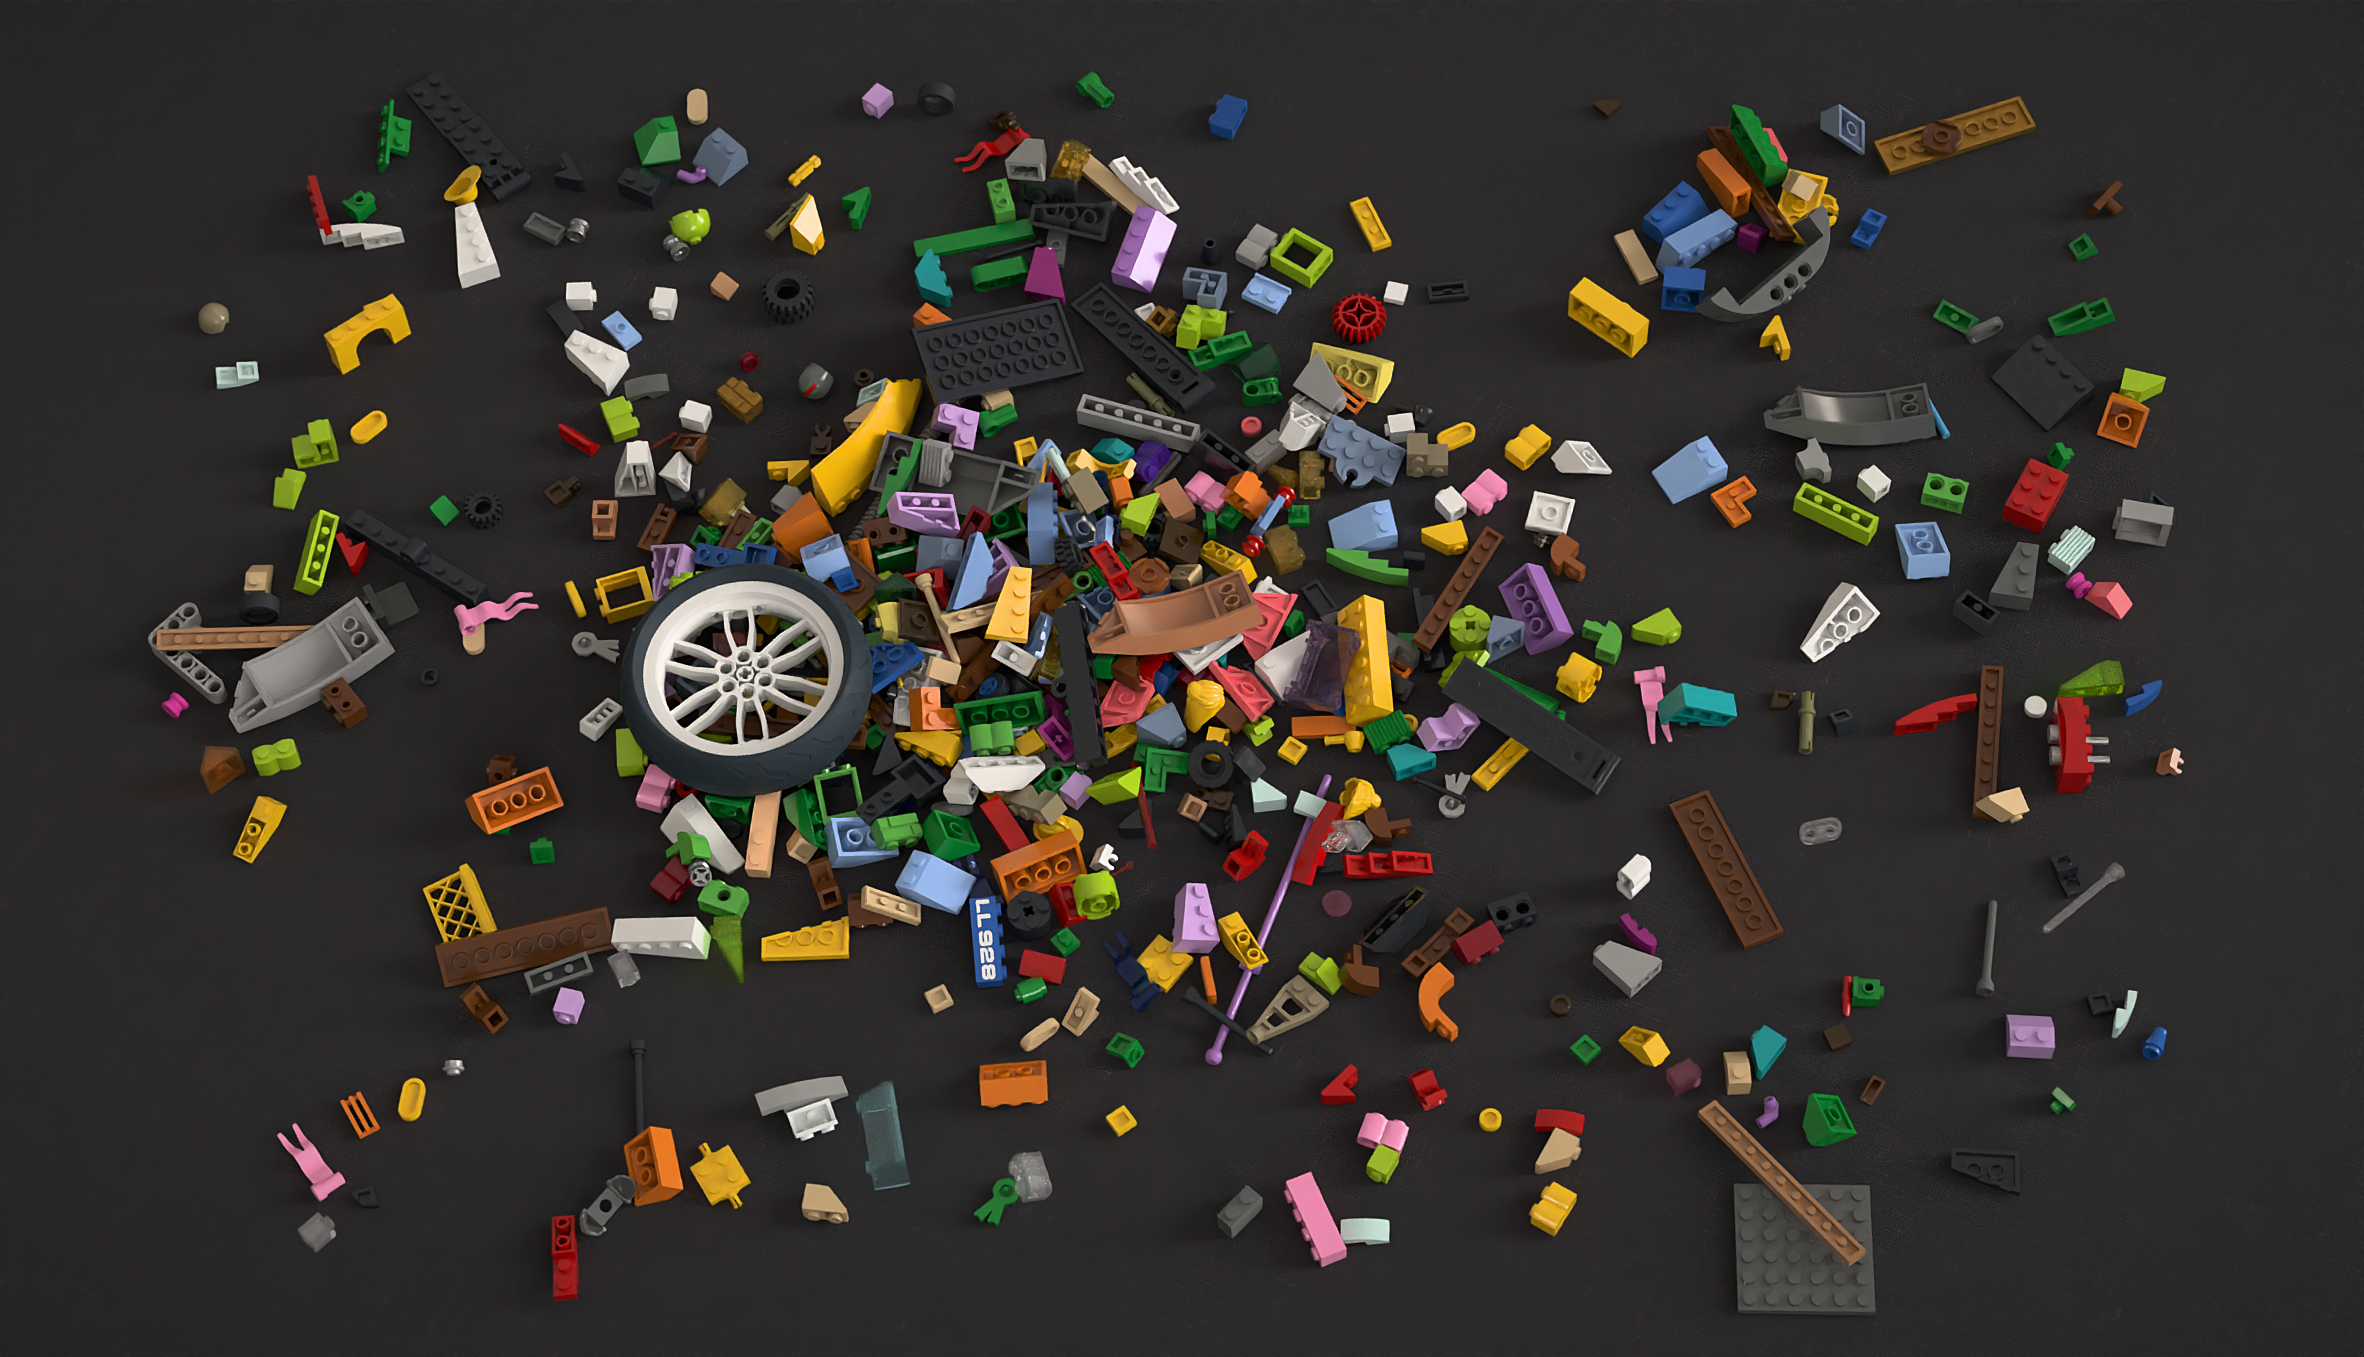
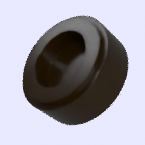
M1558 994L1551 998L1549 1009L1554 1016L1565 1017L1570 1013L1572 1003L1569 997Z

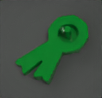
M1010 1178L998 1180L993 1187L994 1197L974 1212V1216L979 1217L980 1222H983L990 1214L988 1224L994 1223L995 1226H998L1004 1206L1016 1203L1020 1196V1188L1018 1183Z

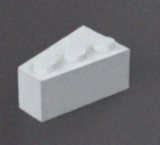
M648 441L627 443L615 475V497L656 495V474Z

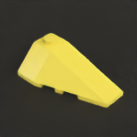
M1316 342L1313 343L1310 360L1316 352L1319 353L1327 362L1334 376L1336 374L1365 395L1369 402H1378L1391 381L1394 367L1393 361Z

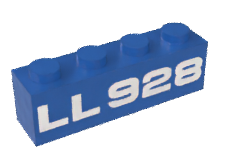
M995 896L969 899L977 988L1004 986L1003 979H1007L1006 966H1002L1001 958H1005L1004 945H1000L999 937H1003V926L998 924L997 917L1002 916L1001 904L996 903Z

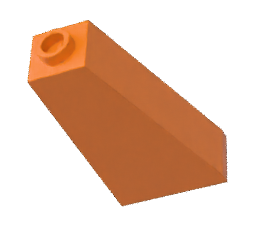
M1716 148L1701 152L1697 157L1696 167L1726 213L1732 219L1749 211L1751 187Z

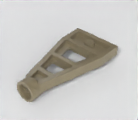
M1298 974L1282 987L1258 1021L1246 1031V1036L1251 1043L1258 1045L1261 1041H1265L1314 1019L1328 1008L1329 1001ZM1287 999H1292L1303 1011L1290 1016L1282 1009V1005ZM1273 1013H1276L1284 1021L1277 1027H1273L1267 1021Z

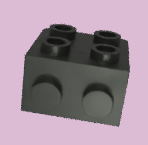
M404 582L395 584L377 593H374L370 584L362 587L365 594L361 596L366 608L370 606L372 611L369 613L375 622L379 623L382 631L419 615V609Z

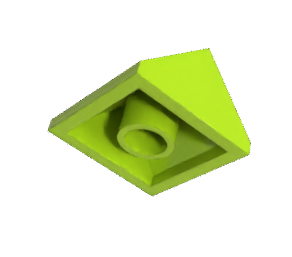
M1141 767L1107 775L1084 788L1085 792L1103 805L1136 798L1139 792Z

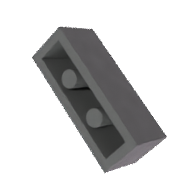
M584 951L524 973L523 977L532 997L593 975V969L587 952Z

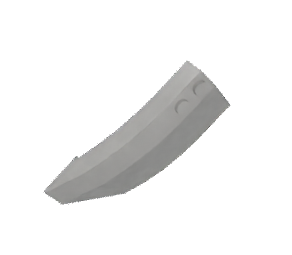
M355 597L303 634L247 662L244 661L242 678L237 684L234 695L236 699L233 709H230L229 718L236 730L242 733L289 716L323 699L321 690L341 677L349 684L394 653L395 650L360 599Z

